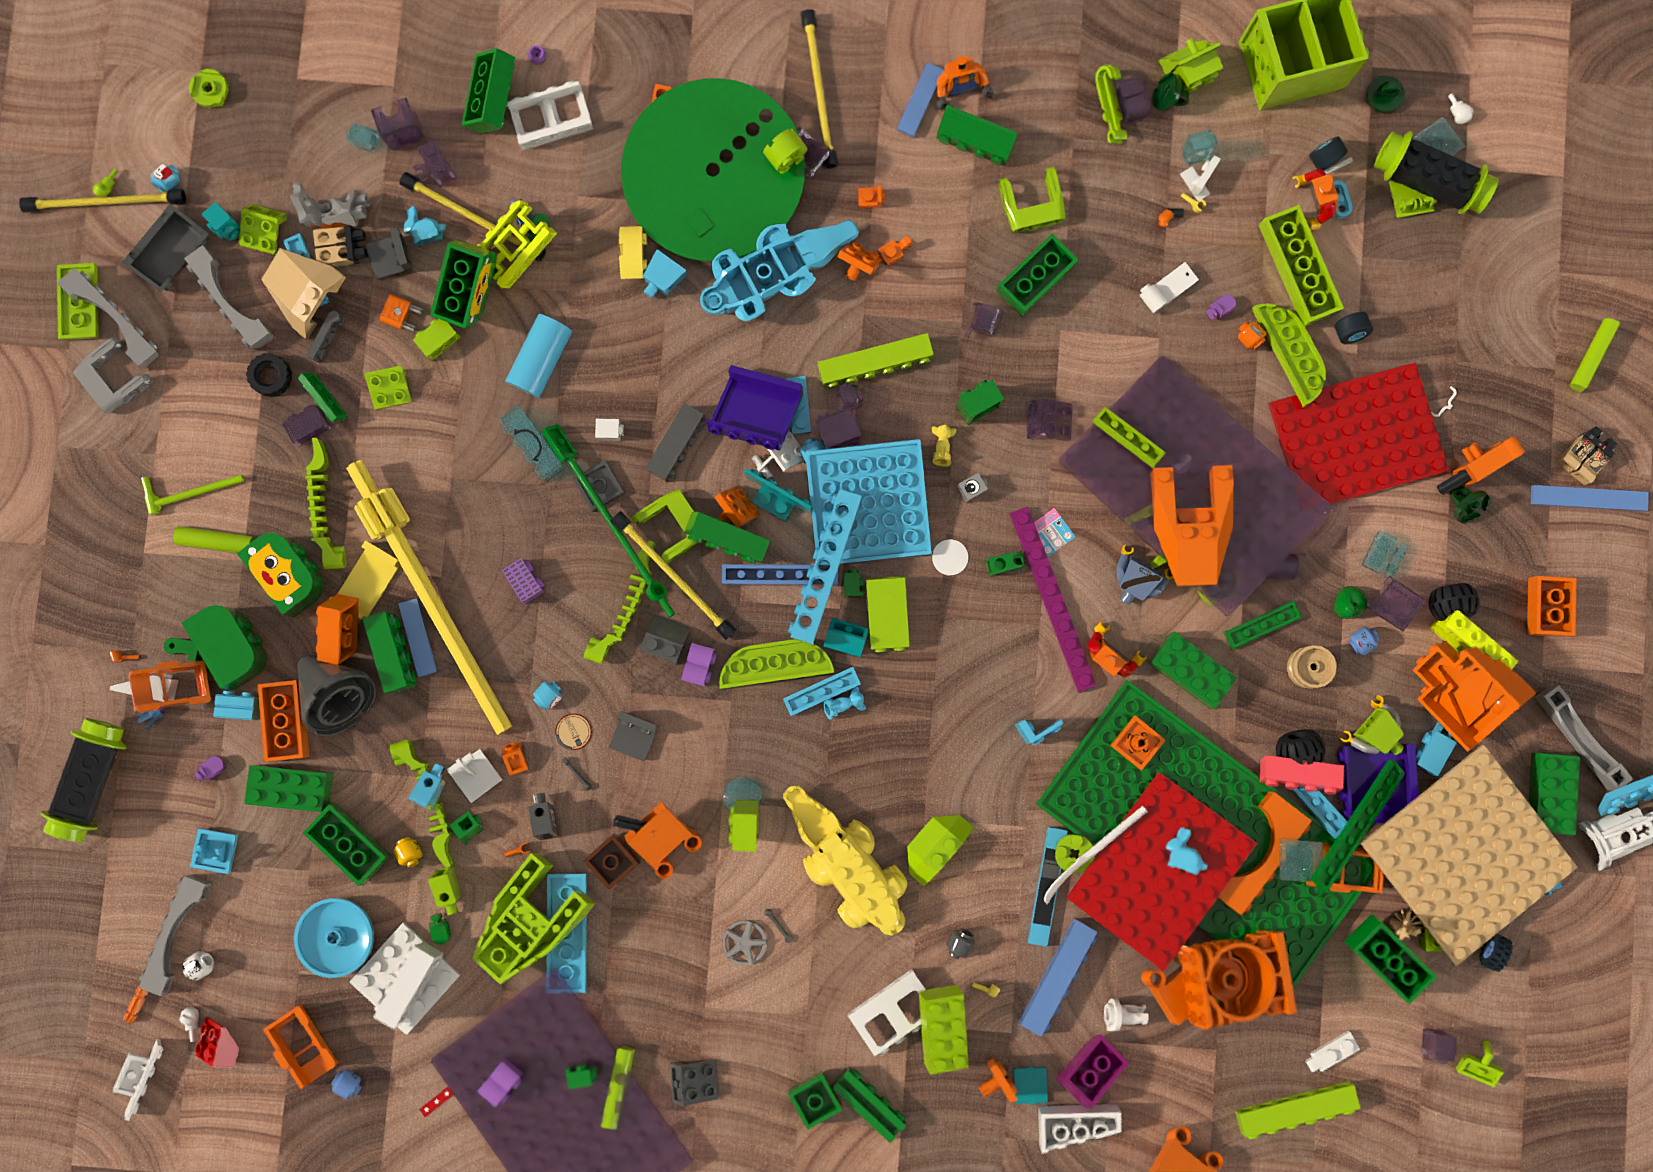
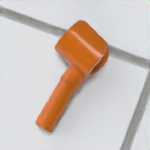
M121 650L110 652L111 660L114 662L140 659V655L122 656Z
M524 842L520 847L504 852V856L508 857L518 853L528 854L531 850L524 852L522 846L529 843Z

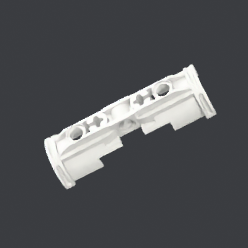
M1637 807L1618 816L1615 814L1607 815L1592 822L1585 820L1578 823L1580 830L1584 831L1594 841L1600 854L1599 863L1596 864L1599 871L1610 867L1612 861L1653 843V811L1643 815ZM1642 826H1645V833H1637V834H1636V833L1634 832V831L1642 830V829H1643ZM1624 832L1630 834V840L1627 843H1624L1621 839V835Z

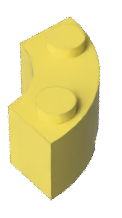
M640 226L620 227L619 245L621 254L619 256L621 279L644 278V271L648 267L647 259H644V245H647V234L643 233V229Z

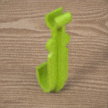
M1114 65L1101 66L1096 73L1095 80L1101 107L1105 111L1102 114V118L1105 122H1108L1110 128L1107 140L1109 143H1122V140H1127V132L1121 130L1120 121L1123 116L1121 112L1117 111L1119 105L1112 79L1117 80L1122 77L1119 68Z

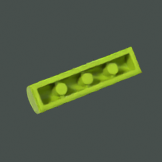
M1611 318L1603 319L1569 385L1570 388L1579 393L1588 388L1620 326L1619 321Z
M1106 407L1093 419V424L1152 468H1155L1166 454L1164 450Z
M177 526L173 535L174 544L178 546L238 553L255 540L254 536Z
M623 1045L617 1049L601 1127L618 1129L635 1053V1049Z

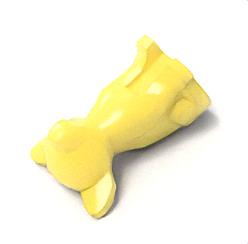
M940 425L938 428L933 426L932 433L939 439L932 462L941 467L950 466L951 455L949 454L950 443L948 439L956 434V428L951 429L947 425Z

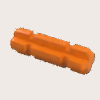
M139 986L135 992L136 995L133 996L127 1009L128 1012L125 1013L123 1018L125 1022H135L137 1013H139L145 1001L144 996L148 994V991L139 988Z

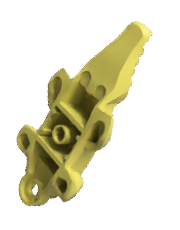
M792 785L783 793V798L792 812L802 840L814 852L812 856L809 855L803 859L806 873L814 883L820 886L834 885L845 899L837 909L841 919L851 928H859L870 922L886 935L899 933L905 926V917L900 910L897 899L905 893L908 883L905 875L896 865L882 870L871 856L875 845L872 831L856 819L849 823V827L844 828L833 812L809 797L799 785ZM841 833L842 838L840 839L837 834Z

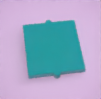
M1029 1065L1028 1068H1014V1085L1018 1091L1015 1093L1017 1097L1015 1104L1029 1103L1033 1105L1034 1103H1048L1046 1067H1031Z

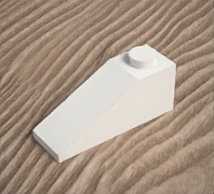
M164 674L166 692L169 696L168 701L174 700L179 680L172 679L173 675ZM149 676L153 699L164 701L162 698L164 695L161 677ZM130 681L110 686V690L131 694Z

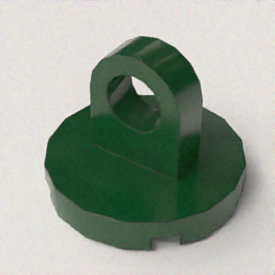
M1168 73L1158 81L1160 85L1158 88H1155L1152 96L1154 108L1165 112L1173 106H1184L1189 103V92L1182 89V80L1178 75Z
M1387 75L1374 79L1366 91V100L1369 106H1372L1374 111L1383 114L1392 113L1399 108L1405 96L1404 87L1401 82Z
M1456 487L1451 495L1452 502L1457 506L1454 511V517L1463 524L1478 519L1481 516L1479 513L1482 510L1485 512L1491 502L1490 496L1485 491L1472 492L1466 487Z

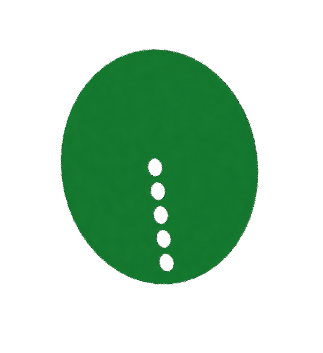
M722 78L699 79L686 82L666 91L649 104L640 114L624 146L621 164L622 186L633 217L644 232L657 244L685 258L713 262L720 252L727 249H733L738 257L756 251L757 239L765 228L771 225L788 223L795 212L803 191L805 158L797 165L793 163L789 166L790 169L781 175L763 154L767 145L771 147L774 143L772 140L786 129L791 131L792 128L799 136L793 122L780 105L767 94L755 87L735 80ZM764 109H768L773 113V118L768 123H764L759 119V114ZM756 123L759 125L760 131L756 136H750L746 133L748 124ZM737 136H742L746 139V146L741 150L733 146V140ZM730 150L733 153L732 161L723 163L719 158L721 151ZM710 163H716L720 167V172L716 176H709L706 172V167ZM701 208L714 227L699 238L685 219Z

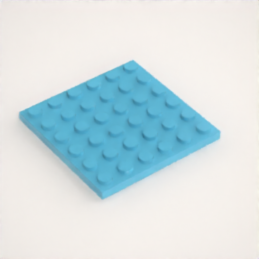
M920 439L805 451L810 502L813 507L812 521L815 548H820L822 541L819 540L822 529L826 530L828 523L825 520L828 511L832 512L834 504H831L833 495L838 493L839 489L860 495L862 499L840 564L932 554ZM840 507L837 513L840 516H846L848 509ZM834 525L831 528V532L838 535L842 532V528L839 525ZM828 543L825 546V550L828 553H833L836 550V546L833 543ZM823 561V562H821L819 565H830V564H829L828 562Z

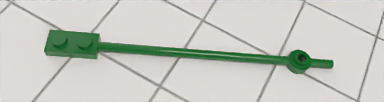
M559 424L545 427L541 433L561 463L568 462L647 583V596L652 601L659 602L669 618L674 616L675 612L665 598L667 595L665 586L653 580L623 532H620L610 522L613 517L575 461L578 453Z

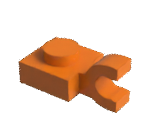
M909 236L903 238L898 244L895 240H892L879 248L878 252L886 265L890 266L904 257L902 251L911 247L912 241Z

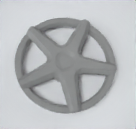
M736 922L724 934V952L736 964L751 965L757 962L766 950L767 941L765 933L754 922ZM747 924L743 935L732 931L738 925ZM752 926L759 930L763 939L751 938ZM727 936L736 941V945L729 952L726 946ZM763 945L760 954L753 959L751 947ZM743 951L748 961H739L732 956Z

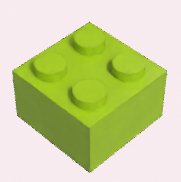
M736 800L735 806H731L729 844H732V851L756 852L759 800Z

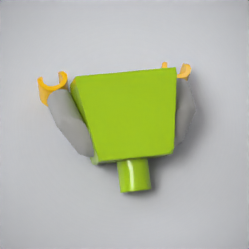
M1378 695L1376 699L1380 703L1376 704L1371 700V706L1376 710L1353 734L1355 738L1351 736L1349 731H1343V733L1349 735V739L1343 740L1340 738V741L1344 744L1351 743V746L1365 753L1387 754L1391 751L1394 755H1398L1404 748L1398 742L1403 736L1399 714L1388 704H1384L1383 697Z

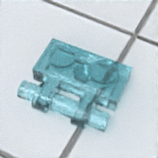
M1380 530L1377 532L1361 565L1378 574L1384 568L1387 570L1384 577L1391 580L1393 574H1396L1399 569L1398 565L1401 559H1404L1406 555L1405 551L1408 545L1400 543L1398 548L1395 547L1397 539ZM1390 553L1394 555L1391 563L1387 562Z

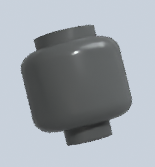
M963 928L954 930L946 943L950 951L949 954L956 959L967 958L975 946L974 935Z

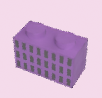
M520 558L504 568L502 572L521 602L526 604L545 592L542 588L544 583L539 576H534L532 572L534 568L529 560L525 561Z

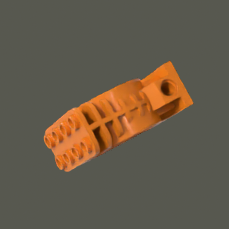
M1262 929L1257 930L1255 933L1247 934L1243 941L1235 939L1216 940L1180 948L1178 958L1182 964L1183 971L1181 976L1185 983V999L1189 1007L1188 1018L1195 1027L1206 1030L1211 1029L1212 1026L1220 1027L1223 1024L1230 1025L1233 1022L1253 1020L1261 1014L1273 1016L1282 1013H1297L1283 932ZM1232 954L1237 956L1240 960L1232 957ZM1228 975L1229 980L1226 983V976Z

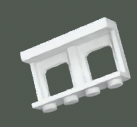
M569 81L559 87H549L546 91L532 92L526 97H515L507 105L522 151L594 129L579 81ZM574 94L577 98L581 116L562 122L559 119L555 100ZM539 105L545 121V127L525 132L519 111Z
M913 969L848 1013L849 1019L874 1056L885 1054L889 1050L890 1045L893 1043L899 1044L910 1031L914 1033L921 1028V1016L910 1023L897 1004L900 999L912 991H917L919 994V991L926 990ZM880 1013H883L896 1030V1033L877 1045L865 1028V1024Z

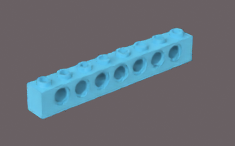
M839 489V492L833 495L831 504H834L832 512L828 511L825 522L828 525L826 530L822 529L819 540L822 543L820 548L816 547L813 559H816L814 567H809L807 577L810 579L808 585H803L800 595L804 597L801 604L797 603L794 614H797L795 622L791 621L788 630L791 633L790 637L811 645L814 643L862 499L860 495ZM846 507L848 514L840 516L837 513L838 508ZM834 525H839L842 528V532L838 535L833 534L831 528ZM828 543H833L836 546V550L833 553H828L825 550V546ZM823 561L828 562L830 568L828 571H821L819 564ZM815 580H821L824 583V587L820 590L814 589L812 585ZM808 599H816L818 605L815 608H809L806 605ZM805 616L812 620L811 625L808 627H803L800 624V620Z

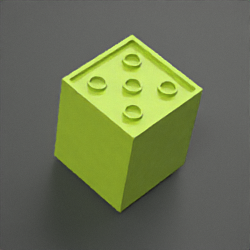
M1292 0L1257 9L1240 38L1239 44L1259 111L1345 89L1369 59V51L1364 45L1363 31L1359 29L1358 15L1353 9L1352 0Z

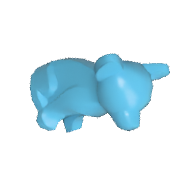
M858 686L851 690L849 697H841L835 700L828 699L823 702L824 711L828 719L838 716V713L847 710L851 706L856 707L860 711L866 710V706L863 704L864 697L859 692Z

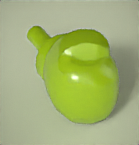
M114 168L108 177H103L100 182L93 185L92 191L96 196L107 197L111 193L112 187L115 184L112 179L118 173V170Z

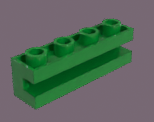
M848 1067L832 1084V1089L891 1144L896 1138L895 1135L906 1127V1117L899 1110L894 1111L890 1107L891 1103L884 1096L880 1098L875 1093L877 1091L876 1088L869 1082L866 1084L861 1079L862 1075L856 1069L851 1070Z

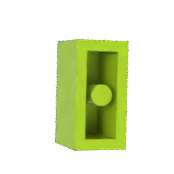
M436 318L426 330L419 331L413 341L426 357L432 361L461 337L448 322Z

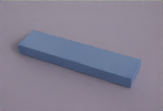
M927 62L900 120L897 131L914 138L937 88V79L944 69Z
M416 598L398 603L418 677L438 672L419 599Z

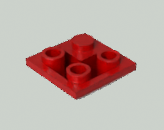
M205 1017L200 1029L199 1043H197L195 1048V1056L211 1067L234 1068L239 1047L224 1026L210 1017Z

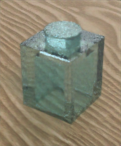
M353 123L352 127L347 131V141L352 147L371 153L374 152L379 138L378 133L375 129Z

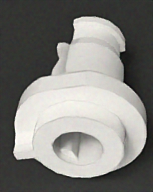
M1111 998L1104 1008V1020L1107 1025V1031H1119L1121 1025H1135L1138 1023L1146 1025L1148 1023V1013H1143L1146 1005H1120L1118 999Z

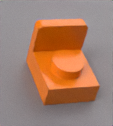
M877 184V187L858 188L859 208H881V203L885 202V190H881V184Z
M512 742L502 748V758L510 776L528 770L521 742Z

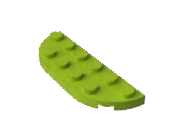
M1276 304L1253 306L1252 311L1260 326L1266 331V338L1302 406L1309 405L1322 391L1324 381L1326 380V370L1324 362L1304 324L1292 311L1277 307Z
M796 639L757 644L738 650L727 660L721 671L719 685L720 689L829 674L834 673V668L828 655L815 644L811 645Z

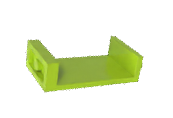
M905 577L866 578L870 648L875 649V652H885L886 648H894V651L905 650V647H910Z

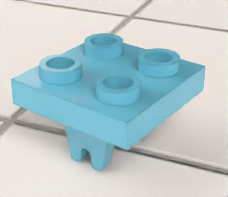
M198 828L190 867L230 874L239 835Z

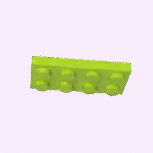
M97 264L57 265V282L72 269L76 268L79 273L83 270L90 277L91 280L88 282L92 286H98ZM57 283L58 339L63 341L99 338L98 307L80 299L74 301Z

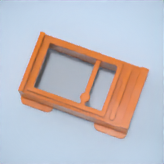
M176 660L160 662L157 664V667L132 670L128 674L134 712L142 713L156 711L163 707L183 704L195 705L211 701L204 661L179 664ZM194 670L199 696L168 701L169 696L166 692L164 674ZM160 674L164 695L162 698L164 701L154 703L149 676Z
M1308 843V849L1313 850L1311 876L1330 849L1328 843ZM1358 847L1352 854L1355 856L1371 857L1364 847ZM1374 862L1372 887L1344 884V866L1341 871L1340 884L1333 883L1330 888L1331 891L1349 893L1351 890L1382 893L1383 872ZM1311 880L1306 881V885L1316 887Z
M303 1004L295 1007L263 1029L275 1048L273 1055L282 1069L289 1070L300 1089L339 1064V1061L334 1057L306 1013ZM297 1017L313 1041L310 1045L293 1055L278 1029ZM312 1046H316L320 1054L301 1067L296 1057Z

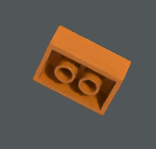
M1550 576L1528 578L1527 635L1549 637L1576 636L1577 578Z
M337 594L320 604L317 608L316 653L317 661L339 665L358 652L359 598Z

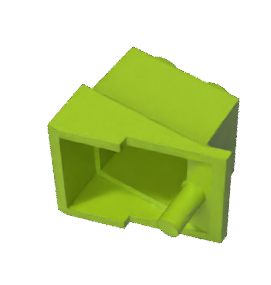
M1191 38L1186 41L1188 46L1160 59L1159 63L1165 75L1168 73L1178 75L1182 80V89L1191 93L1201 84L1206 86L1213 82L1214 78L1218 77L1219 72L1223 69L1216 48L1221 45L1220 42H1207V40L1195 42Z

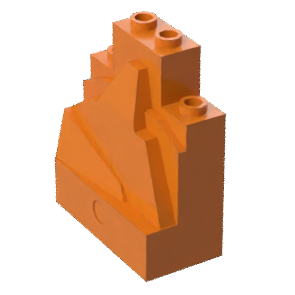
M1447 641L1440 645L1435 643L1428 649L1430 653L1427 656L1423 655L1416 661L1418 665L1413 669L1426 684L1420 691L1422 695L1417 700L1467 752L1486 739L1536 694L1518 674L1501 660L1493 661L1487 654H1483L1477 646L1470 650L1465 648L1462 652L1458 653Z

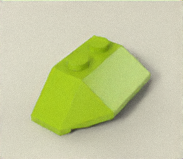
M960 815L932 817L907 846L909 874L922 886H925L962 846L974 827Z

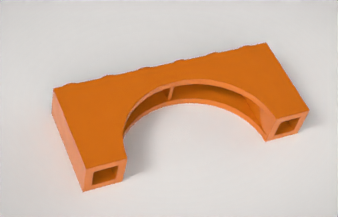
M1269 791L1257 806L1267 817L1271 830V839L1266 855L1252 870L1240 875H1234L1218 896L1220 901L1239 915L1246 914L1250 910L1253 899L1255 897L1258 898L1264 890L1262 887L1266 882H1270L1274 878L1276 868L1285 863L1288 852L1290 850L1293 851L1299 843L1297 840L1301 835H1305L1311 827L1309 824L1312 820L1273 791Z

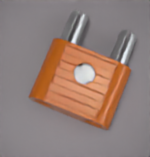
M390 294L381 313L380 322L401 330L404 328L414 332L416 326L406 321L411 311L421 315L423 308L413 305L411 301Z

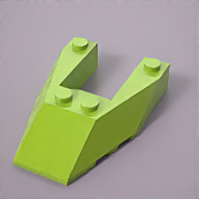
M531 853L495 898L492 912L488 915L486 921L487 925L484 933L480 936L472 957L499 984L504 983L552 951L585 918L596 904L583 891H573L552 919L549 920L527 900L554 866L540 853Z

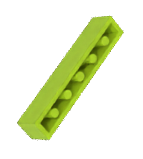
M926 333L819 361L818 369L823 388L828 387V389L838 387L839 383H854L858 378H873L877 373L889 374L894 372L896 368L908 369L915 363L920 365L931 362L930 359H933L934 353L929 335Z
M1346 1081L1236 1109L1235 1113L1241 1134L1245 1138L1255 1139L1260 1137L1259 1134H1275L1282 1128L1294 1129L1298 1127V1124H1314L1318 1119H1333L1337 1114L1341 1113L1344 1115L1353 1114L1355 1110L1361 1108L1354 1084Z

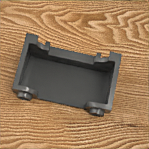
M169 204L162 215L159 216L121 263L158 291L162 292L164 289L167 292L173 285L171 279L186 262L184 258L194 252L199 246H205L210 240L207 237L209 233L172 204Z

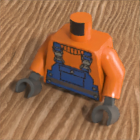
M962 55L958 56L956 61L948 62L945 65L944 71L937 79L938 97H940L937 107L942 112L944 104L945 106H950L946 97L981 89V86H983L982 95L985 100H987L985 95L988 92H991L994 98L993 89L988 85L990 82L985 68L977 62L974 63L972 57L966 58Z

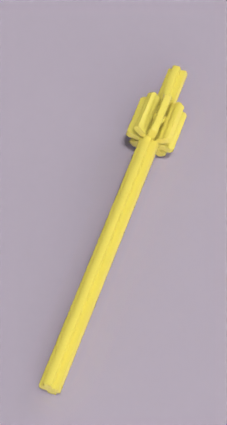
M359 460L351 463L346 469L363 497L355 506V511L372 540H379L384 537L387 539L496 734L499 735L510 729L512 724L401 530L409 523L410 518L392 488H384L379 491L363 461Z

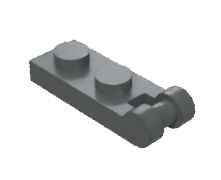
M329 312L306 355L317 363L325 357L326 349L329 343L334 340L335 331L338 326L344 324V318L338 312Z

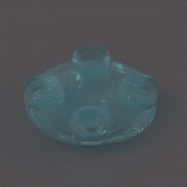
M748 778L732 780L726 785L723 792V801L726 808L731 812V806H735L736 800H759L760 805L761 791L759 786Z

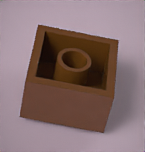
M616 833L612 834L583 860L608 890L612 889L641 863Z

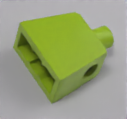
M454 865L435 870L428 878L435 903L438 908L445 906L447 915L455 914L458 912L456 902L461 897Z

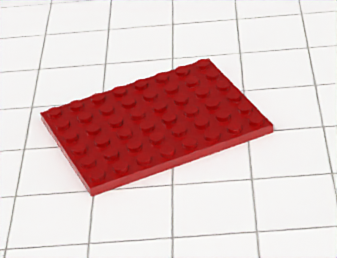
M1416 362L1323 387L1318 397L1305 407L1302 406L1297 395L1268 403L1301 512L1449 471Z
M1158 772L1123 821L1141 806L1147 810V813L1098 853L1066 898L1164 972L1257 843ZM1180 828L1191 831L1186 845L1196 849L1201 855L1203 862L1208 865L1206 870H1200L1197 875L1167 865L1170 860L1171 851L1166 849V844L1171 839L1177 837Z

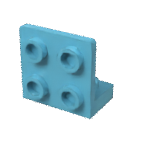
M1020 720L1014 725L1026 744L1037 745L1045 740L1044 735L1047 733L1049 735L1054 734L1062 729L1060 725L1064 722L1056 720L1036 734L1033 733L1036 730L1030 721Z

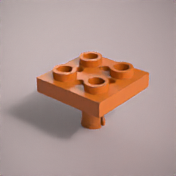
M850 241L840 250L837 257L851 264L846 277L856 281L861 270L871 275L880 266L883 259L879 257L878 253L871 250L867 251L862 248L861 244Z
M739 485L725 490L714 497L724 510L719 515L720 521L725 523L732 521L739 528L761 516L757 507L751 503L745 491Z
M1134 715L1110 746L1139 770H1142L1166 740Z
M993 1057L986 1062L993 1073V1078L978 1088L984 1098L1000 1088V1090L1004 1091L1010 1103H1013L1017 1100L1015 1093L1018 1092L1010 1077L1005 1078L1007 1073L1000 1060L996 1062Z

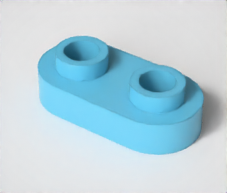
M1333 181L1338 192V207L1344 210V212L1336 211L1334 216L1344 219L1352 212L1353 206L1346 185L1342 181Z

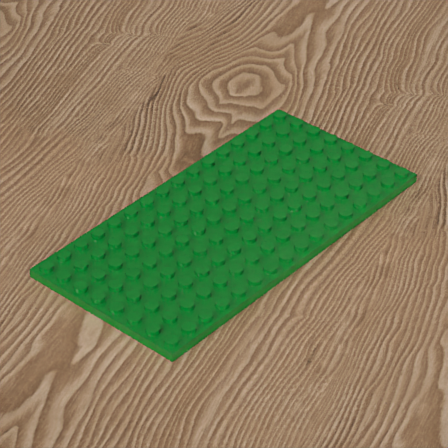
M1125 680L1035 804L1073 833L1085 836L1092 846H1095L1120 825L1157 773L1160 772L1257 843L1234 874L1240 875L1256 867L1268 851L1271 839L1270 825L1265 814L1257 806L1269 791L1278 794L1312 820L1309 824L1311 826L1309 831L1305 835L1300 836L1297 840L1299 841L1297 847L1293 851L1290 850L1288 852L1285 863L1276 868L1274 878L1270 882L1265 883L1262 887L1264 888L1262 894L1258 898L1255 897L1251 902L1252 907L1246 914H1237L1217 898L1198 926L1217 940L1235 939L1243 941L1247 934L1255 933L1257 930L1262 929L1283 932L1292 987L1294 989L1363 892L1351 890L1349 893L1331 891L1330 889L1328 892H1321L1317 886L1306 885V881H1310L1313 851L1308 849V843H1328L1331 847L1336 838L1334 839L1317 819L1275 788L1266 786V783H1260V777L1134 684ZM1134 715L1166 740L1142 770H1139L1110 746ZM1352 855L1345 865L1344 884L1367 886L1373 878L1374 861L1365 856ZM1341 873L1334 883L1340 884Z

